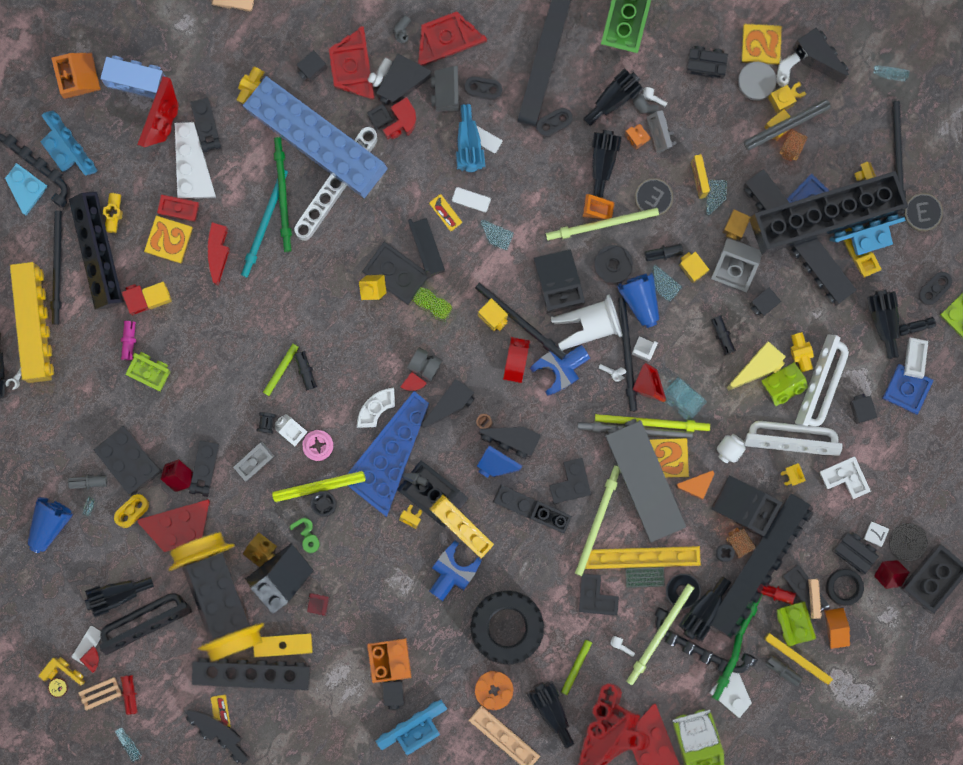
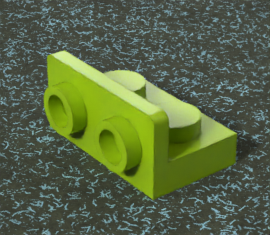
M805 601L777 609V619L782 626L783 639L788 647L816 639Z

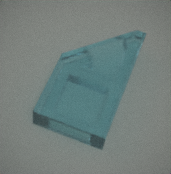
M874 66L873 73L886 79L906 81L909 77V71L905 69Z
M708 180L710 192L707 195L706 215L709 216L726 201L727 180Z
M481 220V225L489 244L507 251L514 232Z
M654 265L653 272L656 291L671 302L682 286Z
M119 728L116 730L115 733L132 762L140 759L141 754L132 739L126 735L124 729Z

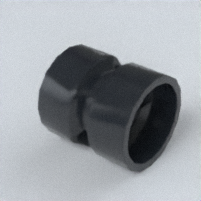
M320 491L312 497L311 508L315 514L321 517H328L335 512L337 501L329 492Z

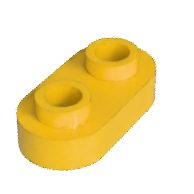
M133 495L115 512V523L122 528L130 527L148 510V500L143 495ZM142 503V506L137 508L138 504ZM128 516L127 521L124 522V517Z

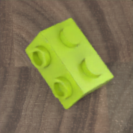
M140 352L139 355L134 353V358L125 375L161 392L171 372L167 369L168 365L159 360L157 363L151 361V357L145 353Z
M795 362L761 381L775 406L786 403L790 398L803 393L808 388L806 378Z

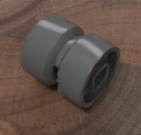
M419 347L407 369L416 374L420 372L423 378L432 381L443 360L435 355L429 356L426 350Z

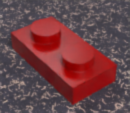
M161 195L157 213L195 222L199 202Z

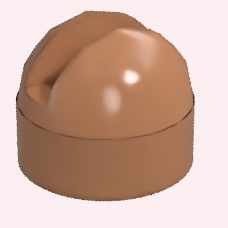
M487 414L479 415L476 420L477 426L480 429L491 428V417ZM487 419H488L489 421L487 422V424H486L484 427H482V425H483V424L487 421Z

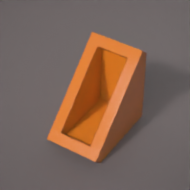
M586 194L582 217L599 220L610 219L613 215L614 202Z
M714 471L678 483L676 488L702 500L712 481Z
M844 608L824 610L830 649L850 646V627Z

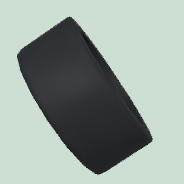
M850 569L837 570L829 576L826 583V592L834 603L842 606L852 605L862 597L864 582L855 571ZM841 576L851 577L856 583L855 594L848 599L838 597L834 591V583Z

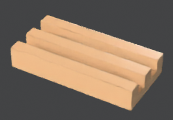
M811 579L808 580L811 618L816 619L821 618L819 580Z
M115 677L78 692L85 710L122 695ZM112 682L114 684L113 687L105 689L89 697H85L86 693L101 688ZM113 690L117 692L90 705L87 702Z

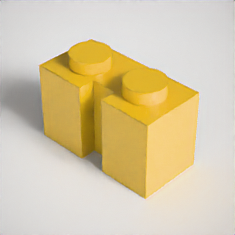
M492 298L478 311V317L493 332L497 329L501 331L508 322V314Z

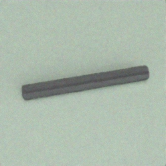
M825 99L745 140V148L751 150L829 110L831 107L829 101Z

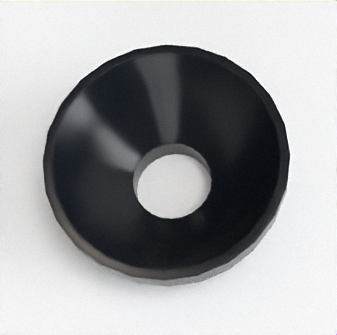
M685 573L673 576L666 585L668 601L674 606L680 597L677 594V588L680 585L687 586V584H690L694 589L681 609L694 606L701 595V587L696 578Z

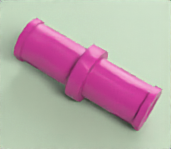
M124 321L123 338H121V360H133V349L136 343L134 338L135 321H132V323L131 321Z

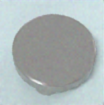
M763 62L747 64L741 70L738 77L740 92L752 100L766 99L774 91L777 82L774 70Z

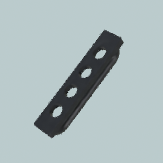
M176 593L167 594L103 627L100 633L102 644L99 645L100 650L105 655H108L192 613L191 607L187 602L183 601L180 595ZM170 601L176 602L177 606L109 640V632Z

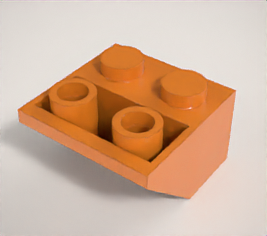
M68 53L52 57L60 95L64 99L101 90L92 53Z
M407 638L367 644L372 683L412 677Z

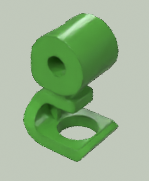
M302 518L291 524L290 530H293L303 522L305 523L306 527L300 533L305 537L302 544L303 549L308 553L316 552L320 547V542L316 535L310 533L313 529L312 521L308 518Z

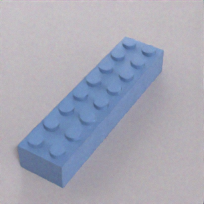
M267 76L243 105L249 114L364 199L388 169L383 161Z

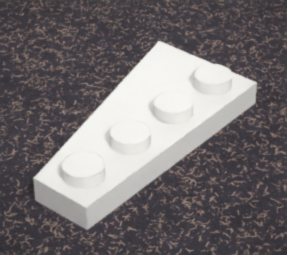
M175 123L177 198H216L195 123Z

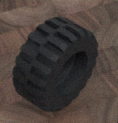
M508 590L495 592L485 597L474 610L470 626L471 636L478 651L490 661L507 665L520 663L530 658L541 645L544 636L542 613L536 603L522 593ZM503 609L517 611L523 617L526 625L523 638L511 646L498 644L493 640L489 632V623L492 616Z

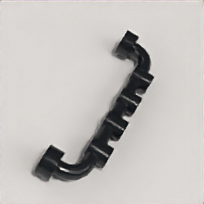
M0 133V142L60 187V194L55 193L51 200L63 209L68 203L65 199L69 190L65 181L61 179L63 174L55 168L52 171L46 167L48 163L41 157H38L37 160L32 157L31 154L33 152L24 145L20 148L16 144L18 140L11 134H8L6 137Z
M660 607L657 608L654 614L657 616L655 622L657 631L669 614L668 611ZM667 630L664 635L667 644L675 647L677 643L683 646V652L691 656L695 652L700 655V661L708 665L712 661L718 665L716 669L724 673L729 662L728 660L715 655L713 652L698 646L690 640L684 639L673 631ZM744 652L741 658L743 664L740 666L736 665L733 672L743 673L750 666L755 667L758 659Z

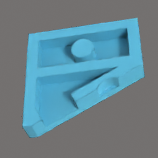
M17 163L5 178L25 216L48 188L46 184Z

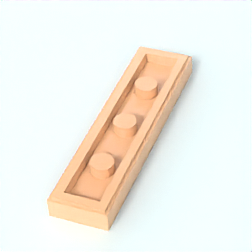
M480 706L469 719L474 726L520 765H533L540 757L539 754L483 706Z

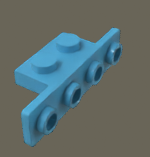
M55 111L44 112L41 116L52 131L40 142L61 171H67L76 163L85 176L96 173L97 169L93 161L85 154L82 146L77 143L71 131L61 121V117Z
M894 214L888 216L883 221H880V219L869 222L870 225L864 227L863 225L852 227V230L848 232L845 230L835 232V236L829 237V240L831 242H839L851 238L855 255H861L893 245L889 226L906 220L905 217Z
M442 700L435 701L427 709L415 713L408 721L399 723L392 731L383 733L375 742L381 750H384L396 741H399L404 752L409 755L440 735L431 719L446 711L447 707Z

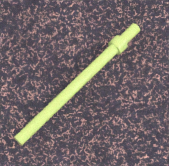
M658 208L575 227L560 228L561 230L546 233L547 241L561 237L565 239L569 238L570 235L657 216L659 211Z
M618 466L613 467L611 476L607 479L604 486L606 487L575 571V574L579 576L583 575L613 490H616L617 479L620 473Z
M687 584L644 654L634 664V669L626 680L629 684L633 685L639 674L643 673L646 669V663L693 591L694 587Z

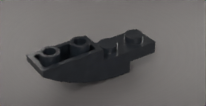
M503 485L499 486L493 503L563 534H565L572 516Z
M188 709L184 712L187 715L185 717L192 726L196 725L200 729L198 733L205 740L209 739L212 741L218 737L219 740L217 742L223 749L228 748L232 754L230 756L237 764L241 762L243 765L250 759L238 745L243 738L226 723L201 711Z

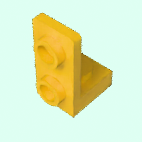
M56 657L52 658L38 676L43 681L52 680L59 672L57 670L59 667L79 685H83L86 682L82 679L84 676L76 669L72 671L67 667L69 663L61 657L59 659Z

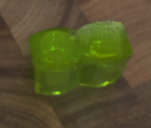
M420 287L413 298L414 304L419 309L430 312L439 321L446 322L453 311L449 302L442 298H436L434 293L426 288Z

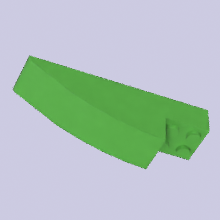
M612 0L601 44L638 53L651 0Z

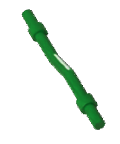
M275 137V152L273 155L278 177L282 225L280 235L283 238L284 252H291L290 237H292V229L289 228L284 170L285 152L282 149L281 137Z
M760 600L752 605L750 608L752 610L751 614L740 624L741 629L735 636L732 656L723 675L719 676L718 685L711 697L719 701L724 688H727L730 683L729 678L739 659L743 635L752 616L756 615Z

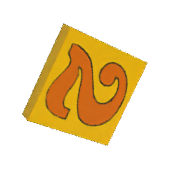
M744 24L741 62H763L779 65L782 26Z
M700 154L693 157L691 166L699 199L706 198L710 188L703 157Z
M156 216L144 252L181 264L193 227Z
M687 438L650 440L665 478L689 477Z

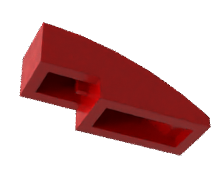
M212 222L208 238V263L213 283L219 286L230 251L229 247L223 246L228 228Z

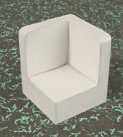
M639 336L632 355L649 362L658 342H651Z

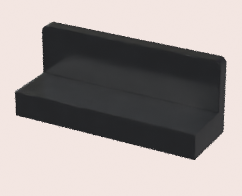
M427 218L415 222L409 219V227L427 278L445 272Z

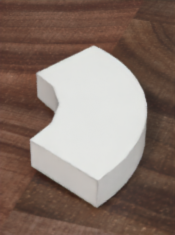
M394 388L381 390L365 402L359 412L357 428L377 427V420L381 413L395 407Z

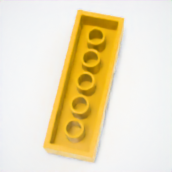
M34 262L10 265L22 380L28 383L52 380L51 375H54L53 364H50L49 356H52L51 345H48L47 339L50 337L49 326H46L45 321L48 318L47 307H44L43 302L46 299L45 288H42L41 281H44L43 269H40Z

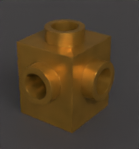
M258 533L248 544L243 555L258 567H261L275 556L273 552L277 546Z

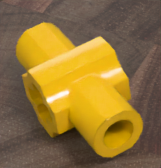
M253 67L249 76L244 75L238 87L241 90L236 99L238 102L244 104L261 83L260 80L264 71Z
M109 193L108 206L103 209V215L106 217L105 227L109 233H117L118 220L122 219L123 212L120 210L121 195L116 193ZM114 209L117 214H113V217H111L109 212H112Z
M803 332L791 335L793 346L790 347L792 359L795 363H799L801 372L812 370L811 358H814L810 342H805Z

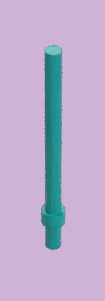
M285 170V179H286V176H287V174H288V171H286V170ZM278 178L250 252L246 254L244 259L246 262L241 273L243 277L248 278L252 265L256 263L258 258L256 256L279 197Z

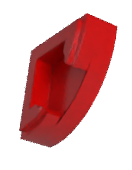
M411 372L400 388L406 391H417L425 387L427 383Z
M94 645L79 659L92 673L95 672L99 663V654Z

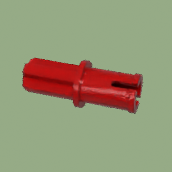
M770 585L764 586L761 591L763 595L774 598V601L779 600L790 605L793 604L796 593L781 589L780 586L777 588Z
M133 675L121 677L123 689L121 696L124 697L125 712L127 715L136 714L135 695H137V692L134 690Z

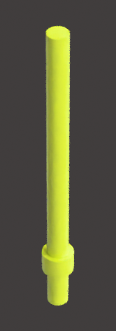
M595 414V421L603 423L625 424L627 421L636 419V421L641 420L643 426L686 429L689 432H694V430L710 431L709 423H696L695 420L684 422Z

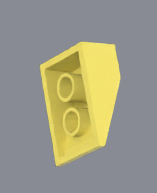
M767 342L727 386V389L732 390L769 375L771 372H778L785 364L783 359L786 356L770 342Z

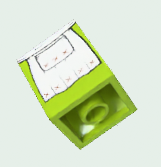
M699 710L693 715H681L673 720V727L684 765H724L723 748L710 710Z

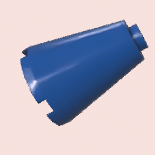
M651 272L649 275L646 273L627 280L628 284L626 285L618 284V291L641 326L646 325V328L655 326L657 324L656 321L659 320V311L653 273Z
M39 497L36 500L27 542L30 546L29 549L36 553L44 552L73 515L72 511L65 505L57 501L54 503L48 502L49 498Z

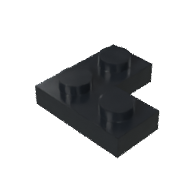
M583 458L563 462L568 481L549 485L553 503L556 504L590 496L591 491Z
M583 574L581 576L579 612L617 616L619 596L600 595L601 575Z

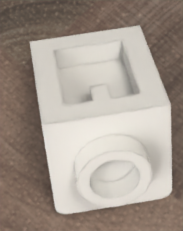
M287 414L281 416L276 421V426L274 427L278 433L294 446L307 433L304 428Z

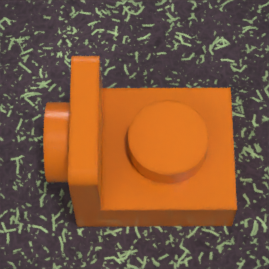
M641 124L634 128L630 127L624 134L635 150L650 140L649 135Z

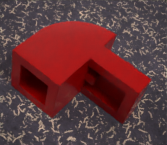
M406 97L391 107V111L397 121L383 130L387 140L399 137L403 130L409 136L416 126L415 110Z
M511 337L503 380L522 383L530 340Z

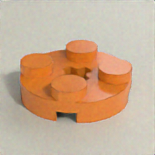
M486 672L480 676L476 683V699L487 709H502L508 705L513 697V684L509 677L501 672ZM491 685L499 687L498 695L489 694L488 691L491 690Z

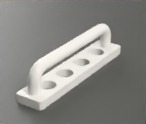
M827 335L795 424L816 427L824 422L849 354L847 346L840 342L841 337ZM836 349H839L841 355L818 417L813 419L811 417Z
M768 421L752 423L744 441V446L831 456H840L842 451V444L838 443V435L832 429ZM762 428L826 435L831 438V442L759 435L756 432L757 429Z

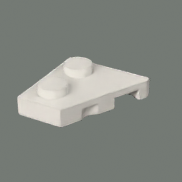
M732 672L729 678L730 683L727 688H724L719 701L740 718L751 705V700L739 673ZM716 683L715 686L710 690L709 693H710L711 695H713V693H714V691H715V689H716V687H717V685H718L717 683Z

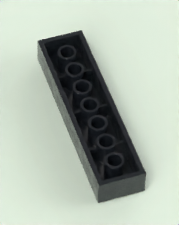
M896 171L754 213L749 218L761 255L901 213L908 207Z

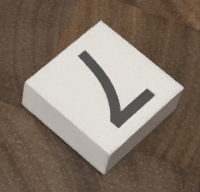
M871 521L863 539L882 547L889 529Z

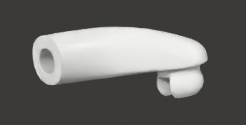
M796 53L780 62L776 77L779 86H786L788 84L790 69L800 61Z
M384 58L376 74L371 73L369 75L368 82L373 83L375 87L379 86L383 82L393 61Z

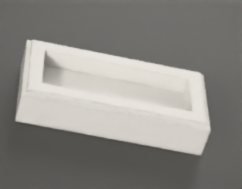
M911 337L908 339L904 375L921 379L924 377L928 341Z

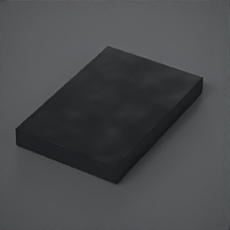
M385 241L362 270V273L365 275H384L386 290L406 305L410 304L428 279L424 269Z

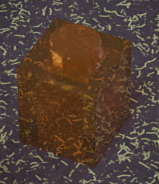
M790 129L779 153L786 160L796 161L808 137Z
M738 527L728 532L729 537L725 538L728 544L735 550L737 558H741L756 548L744 528L740 530Z

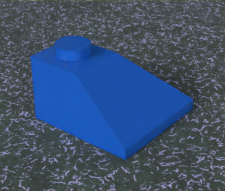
M489 446L478 463L477 468L480 469L478 473L488 478L489 475L497 477L518 472L522 465Z

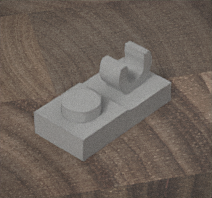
M663 110L656 111L646 117L657 153L663 152L677 144L676 141L671 142L670 136L674 133L668 132Z
M260 442L233 468L246 482L275 456L263 442Z

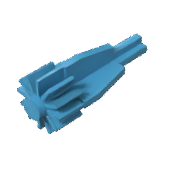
M463 104L461 105L462 121L459 122L457 169L475 172L477 169L485 167L484 150H481V140L476 122L472 120L471 105Z

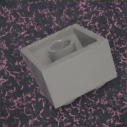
M727 238L711 279L747 292L761 260L760 250Z

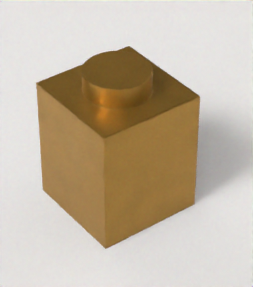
M734 209L722 233L726 234V238L735 241L736 239L740 240L747 228L750 216Z

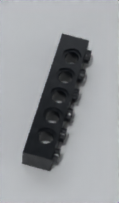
M97 192L80 193L70 198L69 204L94 309L111 308L123 303V298Z
M198 658V661H193L192 685L310 690L311 666H306L305 662H295V666L287 665L285 661H275V665H269L268 661L256 660V664H248V660L237 659V663H229V659L221 658L217 659V662H209L210 658ZM211 666L218 670V674L214 678L208 675V669ZM230 667L237 670L235 678H230L227 675V670ZM249 668L255 669L257 673L255 679L247 677L246 672ZM268 669L276 672L274 680L267 679L266 671ZM286 671H294L295 679L293 681H288L285 678Z

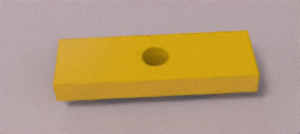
M311 633L261 637L262 642L254 645V657L313 653ZM281 642L286 643L285 649L280 648Z

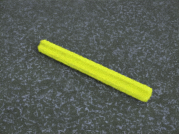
M363 471L275 491L272 493L273 500L278 502L364 482L365 474Z

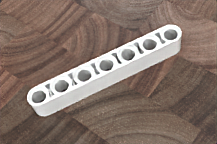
M365 127L354 141L370 152L377 142L376 131L371 127ZM371 133L374 135V138L371 141H365L363 139L364 135ZM332 174L295 226V233L300 240H308L312 237L346 188V185L342 182L340 187L333 188L331 186L332 181L338 179ZM324 195H328L331 198L327 204L320 202L321 197ZM312 211H318L320 213L317 219H311L309 217ZM303 226L309 228L306 235L299 234V229Z

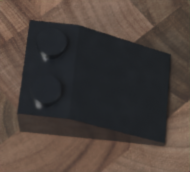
M420 460L411 473H420L421 477L428 479L427 486L415 485L404 480L397 490L445 528L446 525L430 508L442 495L458 510L461 509L469 498Z
M290 543L245 579L254 593L270 612L274 614L290 601L314 570L295 546Z

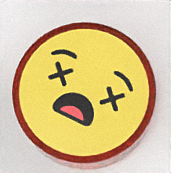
M55 678L50 681L48 691L53 697H62L68 692V683L63 678Z

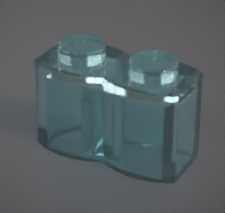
M679 377L664 392L666 397L664 402L670 407L676 406L679 409L678 413L686 420L688 418L692 420L707 403L701 395Z

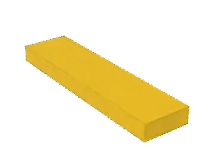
M442 495L430 508L481 559L493 547L494 544L445 496Z
M767 633L764 637L765 641L825 684H830L833 680L829 675L770 633Z

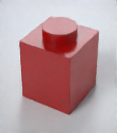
M134 284L125 288L126 291H123L122 294L132 316L149 310L142 292L143 288L140 285Z

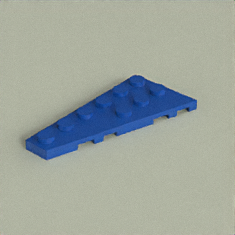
M415 391L348 472V474L364 472V482L347 486L386 517L429 405Z

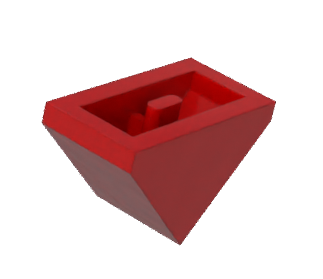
M645 363L641 368L633 390L645 397L661 402L666 401L657 369Z

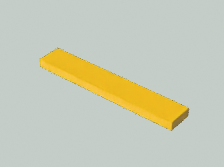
M700 546L592 549L585 569L701 566Z

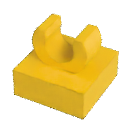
M870 162L860 164L862 171L854 173L857 181L876 177Z
M799 463L787 467L785 471L781 472V476L786 474L789 476V481L785 482V485L792 484L794 486L806 481Z
M410 505L407 511L404 510L399 520L416 529L421 520L419 517L422 514V510L420 509L417 514H412L411 509L413 505Z

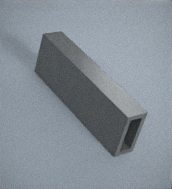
M632 419L625 422L626 426L619 429L616 426L607 430L608 434L604 436L648 540L653 542L686 528V525L642 421Z

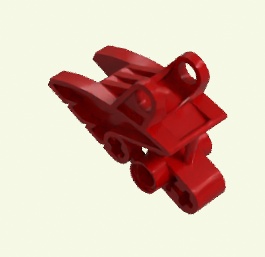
M605 684L601 688L598 702L593 708V714L598 720L592 722L588 727V735L583 745L585 749L582 750L579 760L582 762L578 765H608L615 757L628 749L645 750L649 747L650 739L648 735L635 731L640 715L619 706L622 696L619 686ZM608 690H612L614 692V696L608 694ZM619 711L625 715L623 718L618 716ZM639 737L640 742L637 745L636 739ZM643 737H644V738L646 739V744H645V746L642 747V745H643V743H644V739H643Z

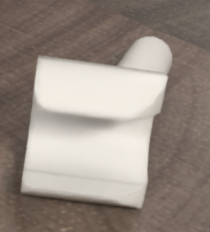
M646 87L643 90L645 100H653L664 107L667 105V102L653 95L654 89Z
M602 364L599 365V369L611 374L614 381H621L625 378L621 376L626 373L624 368L614 370Z
M21 368L14 378L6 381V386H9L11 381H14L15 386L12 390L17 389L20 385Z
M613 636L611 646L623 650L632 657L635 655L633 651L622 645V638Z

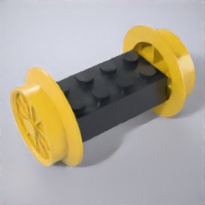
M221 532L195 540L170 551L174 563L168 569V571L184 567V574L209 641L218 639L198 647V650L208 652L211 662L261 643L262 639L259 630L264 626V623L244 629L250 625L222 553L233 548L235 545L225 543Z

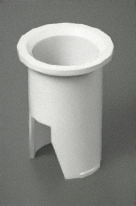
M610 294L606 295L605 301L558 316H551V321L554 324L582 322L584 329L558 343L560 350L563 351L564 349L612 334L622 337L619 319Z

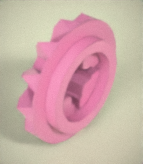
M312 431L303 440L302 446L305 455L314 461H322L328 458L333 451L332 438L324 431ZM316 437L320 443H326V445L321 447L320 454L316 448H310L315 445Z

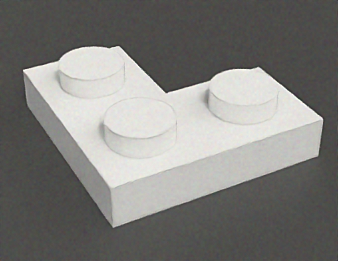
M855 456L819 472L826 489L844 482L852 499L871 492Z

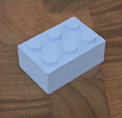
M112 56V58L106 57L100 79L106 87L155 99L162 77L165 75L158 66L149 65V67L142 66V63L131 60V62H126L121 57Z

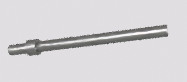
M593 421V423L578 422L577 429L601 433L607 432V430L616 426L619 429L625 426L601 424V422ZM645 428L649 436L692 439L693 432Z

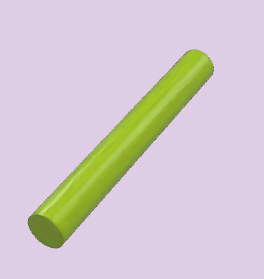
M292 344L264 389V394L270 396L299 348L295 344Z
M585 640L561 693L569 694L592 642Z

